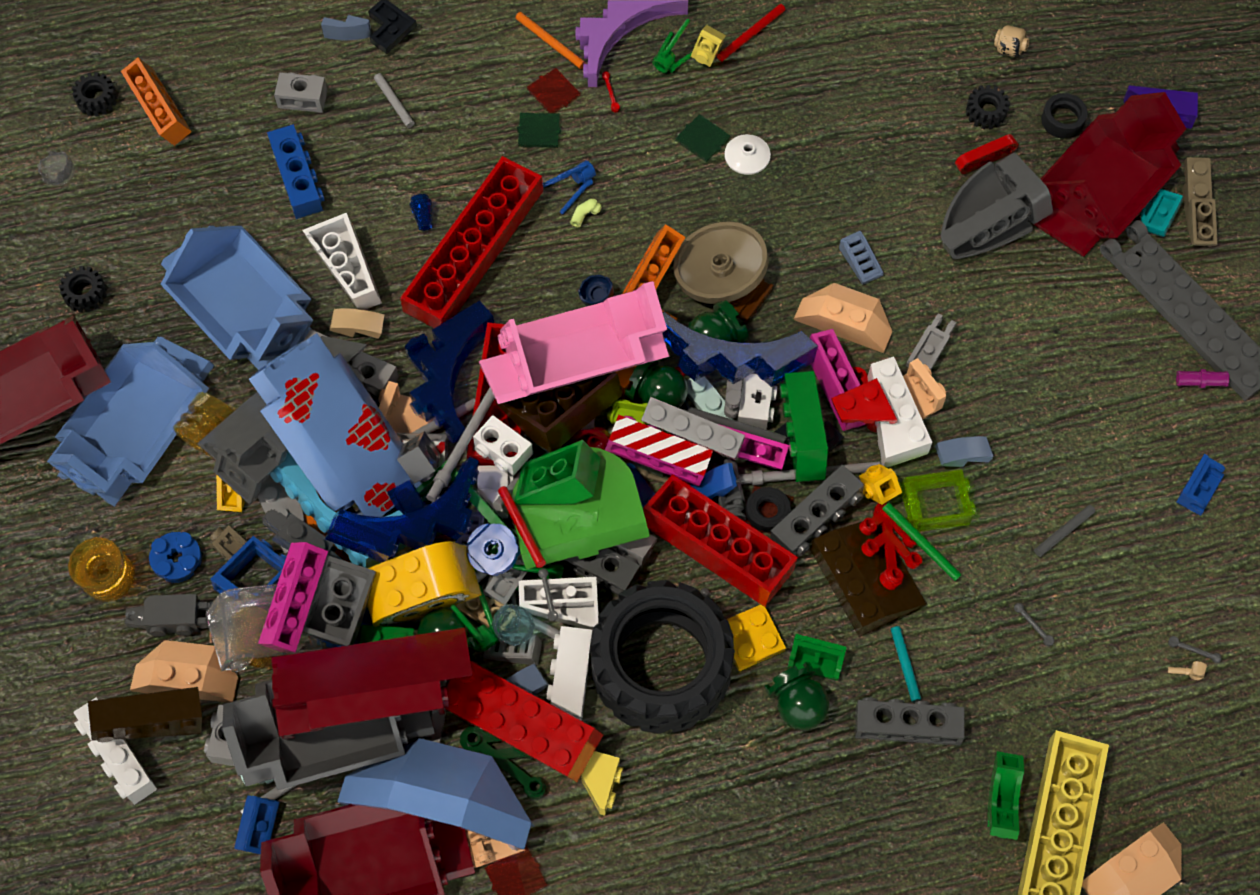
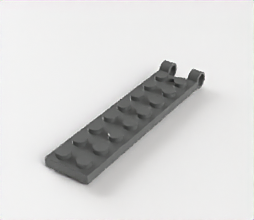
M1135 220L1126 227L1128 237L1136 245L1125 253L1122 252L1120 244L1113 238L1100 245L1101 254L1125 276L1216 372H1229V385L1244 401L1260 391V347L1148 234L1147 227L1143 222Z

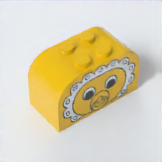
M451 541L435 543L368 568L376 571L367 603L373 626L398 627L424 617L429 611L449 608L452 604L457 605L481 596L474 567L468 560V547Z

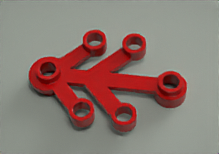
M887 502L883 505L878 503L874 508L873 517L865 518L860 523L859 528L863 534L871 535L878 525H882L883 532L874 539H868L862 544L861 549L866 556L872 557L884 544L887 569L880 574V582L886 589L894 590L903 581V573L897 568L895 550L905 560V564L910 569H916L922 563V557L917 552L913 551L910 553L905 547L913 548L917 544L882 510ZM893 529L900 535L903 543L893 533Z

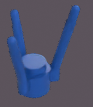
M585 160L574 168L543 183V187H547L571 175L576 183H583L560 210L561 214H564L584 190L593 184L591 178L595 177L596 172L589 161Z

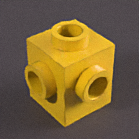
M881 464L873 465L866 472L859 475L860 481L864 484V496L881 505L902 493L898 477L891 468L888 469Z

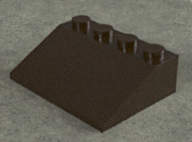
M612 372L498 404L496 401V404L534 443L551 453L560 448L623 394L618 374Z
M860 523L837 528L813 539L810 549L858 637L927 605L896 550L897 568L903 573V581L894 590L886 589L880 582V574L887 569L884 544L872 557H868L862 552V544L868 539H874L883 532L882 525H878L871 535H865L860 531Z

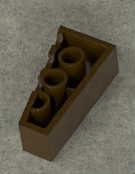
M198 687L88 701L92 741L104 743L114 739L196 735L202 733V713Z

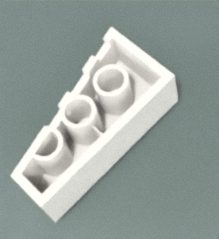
M347 213L302 230L311 246L357 309L366 310L382 303L355 228Z
M891 357L872 363L868 373V382L876 378L878 379L897 418V423L895 424L875 421L881 465L887 468L927 455L931 448L932 440L895 358Z

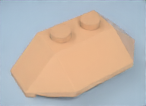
M836 283L804 297L794 317L795 321L822 331L833 329L836 336L884 353L892 335V329L879 299Z
M164 640L136 664L130 690L132 692L154 693L198 687L201 700L230 703L235 700L239 678L216 646Z
M1163 822L1085 878L1082 882V888L1087 895H1161L1181 880V843Z

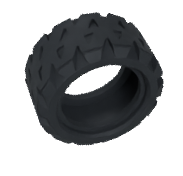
M668 580L648 581L645 587L638 584L619 593L617 600H612L606 605L598 617V623L593 628L590 644L592 678L603 704L607 708L612 709L613 715L631 727L640 726L641 731L658 734L672 729V733L689 729L699 720L704 721L716 710L721 699H724L729 687L735 652L734 639L729 622L724 619L721 608L709 596L704 598L701 592L692 586L679 582V586H675ZM662 623L675 625L689 632L698 641L705 656L706 662L699 675L686 686L672 691H653L636 684L624 672L618 656L625 641L638 629Z

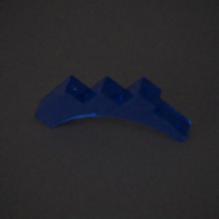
M480 300L432 330L434 338L432 344L436 352L421 360L423 368L421 375L425 383L409 392L412 400L410 407L417 416L421 415L426 422L433 418L438 427L443 426L445 428V433L453 444L455 442L458 443L465 431V427L459 420L454 407L455 383L465 360L485 338L487 323H495L493 315Z
M665 311L662 312L667 330L662 333L664 341L676 355L680 356L679 367L694 382L717 369L732 384L755 372L760 379L772 387L784 380V373L798 372L813 363L818 345L802 331L787 338L761 343H739L715 339L693 331L676 321Z
M469 457L462 463L455 480L438 500L420 510L400 516L374 517L358 515L340 509L333 516L325 540L381 563L395 556L399 543L416 550L431 545L435 539L436 532L458 540L462 535L468 534L473 520L470 519L473 510L466 508L471 498V493L468 492L470 485L475 483L479 474V470H476L479 461Z

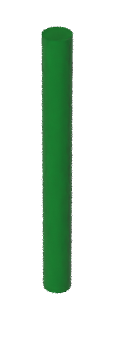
M890 502L882 508L954 581L962 575Z

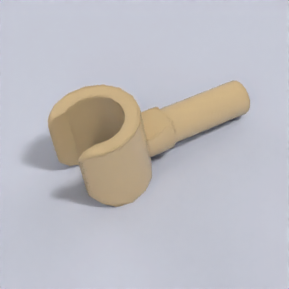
M1194 661L1191 668L1168 667V673L1189 675L1190 678L1199 681L1204 678L1207 665L1203 662Z

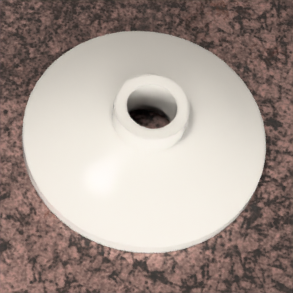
M745 134L737 136L725 148L726 163L732 170L740 174L752 175L759 173L767 167L770 161L771 153L769 146L763 139L755 135Z

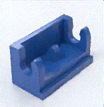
M1204 454L1176 503L1201 516L1224 476L1225 467Z

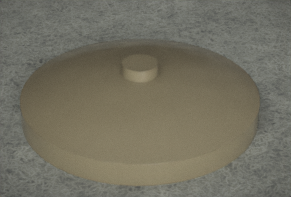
M719 222L696 230L683 241L675 255L673 270L679 287L692 299L708 304H716L725 300L731 302L747 295L760 284L768 269L769 255L763 238L753 228L736 222Z

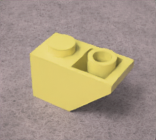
M706 25L702 29L690 57L710 67L726 35Z
M594 751L581 778L597 810L601 815H605L607 808L612 809L616 793L612 792L615 782L620 783L623 767H619L620 758Z

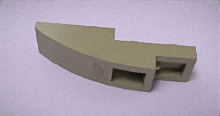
M1187 157L1184 161L1185 184L1183 185V197L1192 245L1216 246L1215 199H1212L1210 158Z

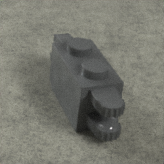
M271 509L263 515V525L275 534L272 540L289 551L291 543L307 542L327 550V555L343 560L335 554L337 549L333 546V541L292 513L286 517L282 513L275 511V509Z
M197 594L152 595L144 600V606L126 609L125 624L127 627L145 629L152 636H165L166 633L187 636L191 635L192 632H200V628L217 627V619L211 617L201 618V613H216L219 611V604L201 602Z

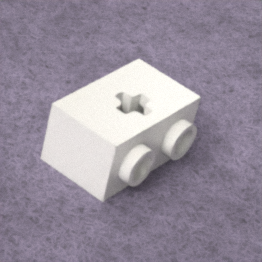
M744 373L738 414L739 422L765 430L767 429V422H773L774 408L770 407V401L776 400L777 386H773L774 376Z

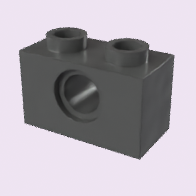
M423 431L403 444L397 460L415 484L420 480L426 482L436 474L435 471L439 466L441 454L426 432Z

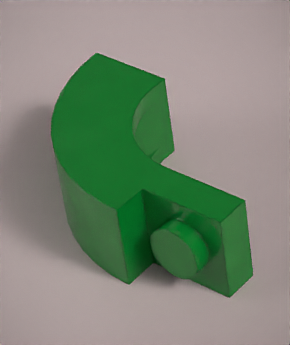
M996 752L987 812V826L990 827V835L1004 839H1018L1019 797L1024 775V757L1022 755Z

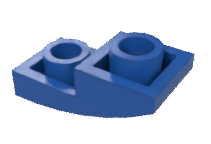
M732 463L720 465L706 472L699 486L690 483V486L710 499H713L715 496L724 497L737 486Z

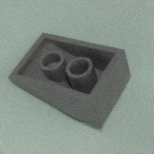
M327 555L302 633L339 646L354 645L362 625L376 571Z

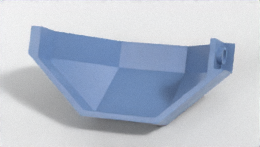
M419 738L404 746L405 755L364 766L345 776L338 798V803L342 806L352 804L391 809L446 823L508 844L512 850L516 851L518 848L525 849L530 827H534L497 763L489 755Z

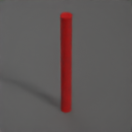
M779 4L725 47L716 55L718 60L723 62L786 10L784 5Z
M506 486L500 487L498 493L536 567H543L546 561Z

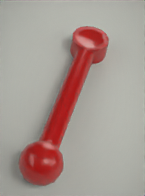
M604 71L601 76L606 82L612 102L611 111L618 112L620 105L616 103L609 80L610 73Z

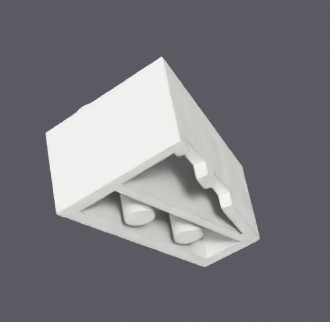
M596 577L547 579L554 611L558 614L556 621L593 631L594 626L598 623ZM542 579L519 581V606L521 612L548 619L549 609Z

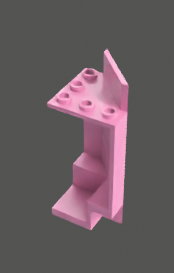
M654 282L644 283L636 291L607 298L602 303L516 325L514 319L508 320L501 328V334L498 335L501 349L505 348L506 354L479 361L497 403L508 402L669 357L662 334L667 330Z

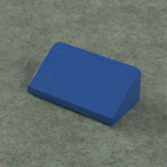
M247 796L235 842V849L261 854V842L271 840L280 802L257 796Z

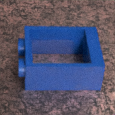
M252 536L210 579L213 589L252 619L273 598L286 556L283 554L279 556L273 551L272 546L263 539L260 541ZM258 555L279 573L252 599L230 581Z

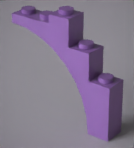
M608 0V9H603V18H580V27H576V40H580V50H584V59H588V64L583 65V78H588V87H597L599 72L605 57L625 34L654 19L674 15H688V0Z

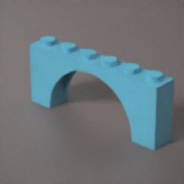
M289 451L285 461L270 473L272 479L276 483L280 482L285 488L287 495L291 499L297 500L303 512L307 516L311 515L314 518L319 529L331 536L335 546L340 550L343 549L348 554L353 564L370 568L384 562L415 540V526L400 510L376 519H354L331 510L319 498L316 489Z

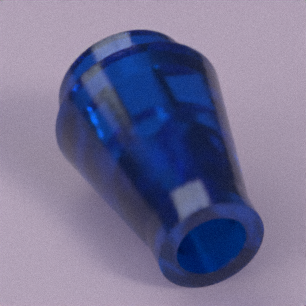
M427 194L414 195L410 198L409 206L417 222L418 229L420 231L429 230L432 228V200L429 199Z

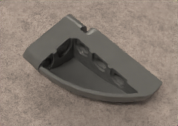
M1012 153L996 162L995 166L992 162H988L962 185L953 198L946 212L941 231L944 249L953 259H960L990 251L1032 232L1033 226L1030 223L1036 224L1053 213L1051 195L1047 186L1016 153Z

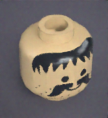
M1006 25L997 31L994 46L997 47L998 53L1017 58L1023 51H1027L1030 39L1026 38L1027 35L1024 29Z

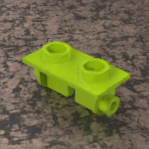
M620 399L611 404L613 410L608 412L607 420L611 421L612 424H615L618 414L630 416L637 422L645 424L641 419L648 403L637 404Z

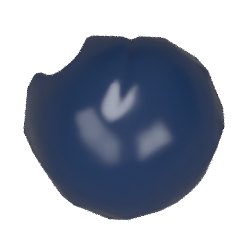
M598 274L591 275L582 281L578 293L580 300L587 307L614 297L615 289L609 277Z

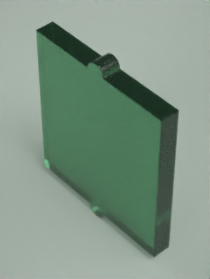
M520 113L519 126L517 127V132L519 133L518 147L558 148L559 134L561 133V128L559 127L560 113Z
M699 114L690 124L685 125V129L675 138V141L707 163L716 152L721 151V147L730 139V135Z

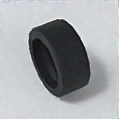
M1069 93L1056 94L1045 104L1041 116L1042 125L1054 137L1063 139L1077 136L1084 127L1088 115L1087 106L1076 95ZM1056 108L1069 109L1077 116V122L1072 124L1058 122L1051 115V111Z

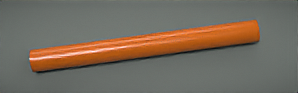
M522 12L517 13L516 20L579 69H583V65L586 64L584 60Z

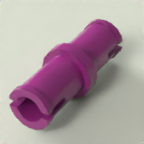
M1200 369L1199 371H1177L1176 373L1177 386H1199V388H1206V386L1228 387L1229 372L1227 371L1209 372L1206 369Z

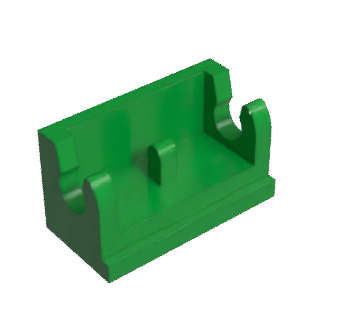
M795 634L787 668L790 669L796 666L800 670L804 668L803 664L805 662H810L815 671V676L838 681L847 647Z

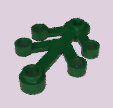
M476 726L463 730L460 735V744L463 749L492 756L499 768L524 786L525 794L529 799L538 800L545 795L546 786L541 778L530 777L508 760L524 757L528 759L534 758L514 747L495 750L488 743L501 740ZM471 735L478 737L474 743L469 742L468 738ZM532 783H538L540 785L537 791H532L530 789V785Z

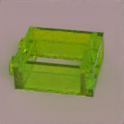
M962 469L903 477L900 488L902 490L901 494L907 520L919 532L970 525L973 516L976 514L974 501L969 499L970 483L968 478H964ZM954 486L960 514L923 519L917 491Z

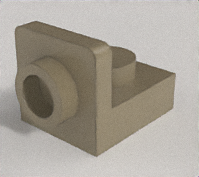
M228 525L224 529L218 527L209 537L212 542L208 546L211 549L214 548L228 561L247 541Z

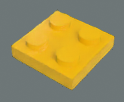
M758 605L726 619L733 634L735 650L733 661L738 671H742L786 651V647L766 607Z

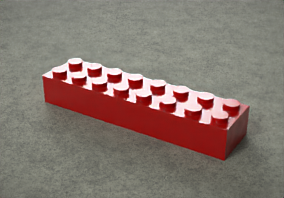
M502 156L400 297L403 312L444 333L543 193L542 176Z

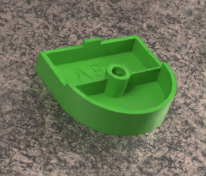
M591 447L601 460L594 496L575 504H516L546 564L578 556L579 559L598 555V550L650 537L633 474L626 463L616 455L603 449ZM519 479L512 492L513 500H515ZM515 526L525 568H534L536 565Z

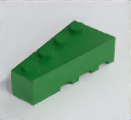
M814 371L784 373V383L780 384V396L785 398L783 414L784 418L788 419V422H786L787 437H790L789 450L790 456L793 459L795 482L825 480L828 446Z

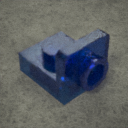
M425 334L411 338L405 345L407 358L422 377L443 365L442 359L428 343V338Z
M411 479L387 492L396 510H400L405 517L409 516L410 520L424 513L422 508L427 506V503L422 500Z

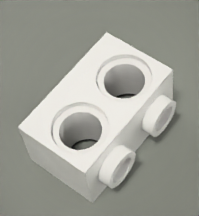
M493 415L473 436L476 452L484 458L489 457L494 461L495 466L502 472L508 471L513 476L533 455L532 443ZM492 437L497 438V441L493 443L486 441ZM508 452L517 453L514 457L506 456Z

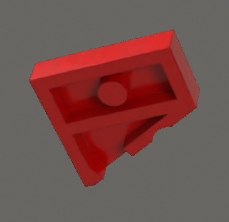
M877 378L831 398L842 423H855L857 421L863 423H874V421L889 422V424L897 423V418Z

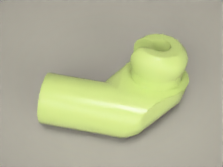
M589 199L578 205L571 218V225L581 227L586 214L591 212L593 215H596L602 208L601 204L596 199Z

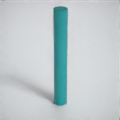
M900 626L892 627L890 629L911 702L921 701L922 698Z

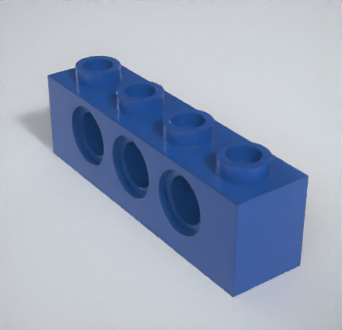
M294 124L267 132L295 218L298 219L323 211L321 202L325 200L321 188L315 187L314 183L318 182L315 170H309L308 165L312 164L307 150H302L301 146L305 145L302 133L296 132Z

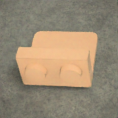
M919 358L910 362L907 374L903 375V378L923 420L943 408L947 395L943 385L937 383L932 377L931 370L926 364H922Z
M388 381L386 389H382L379 395V409L396 433H412L432 422L437 411L435 403L401 395L398 383Z

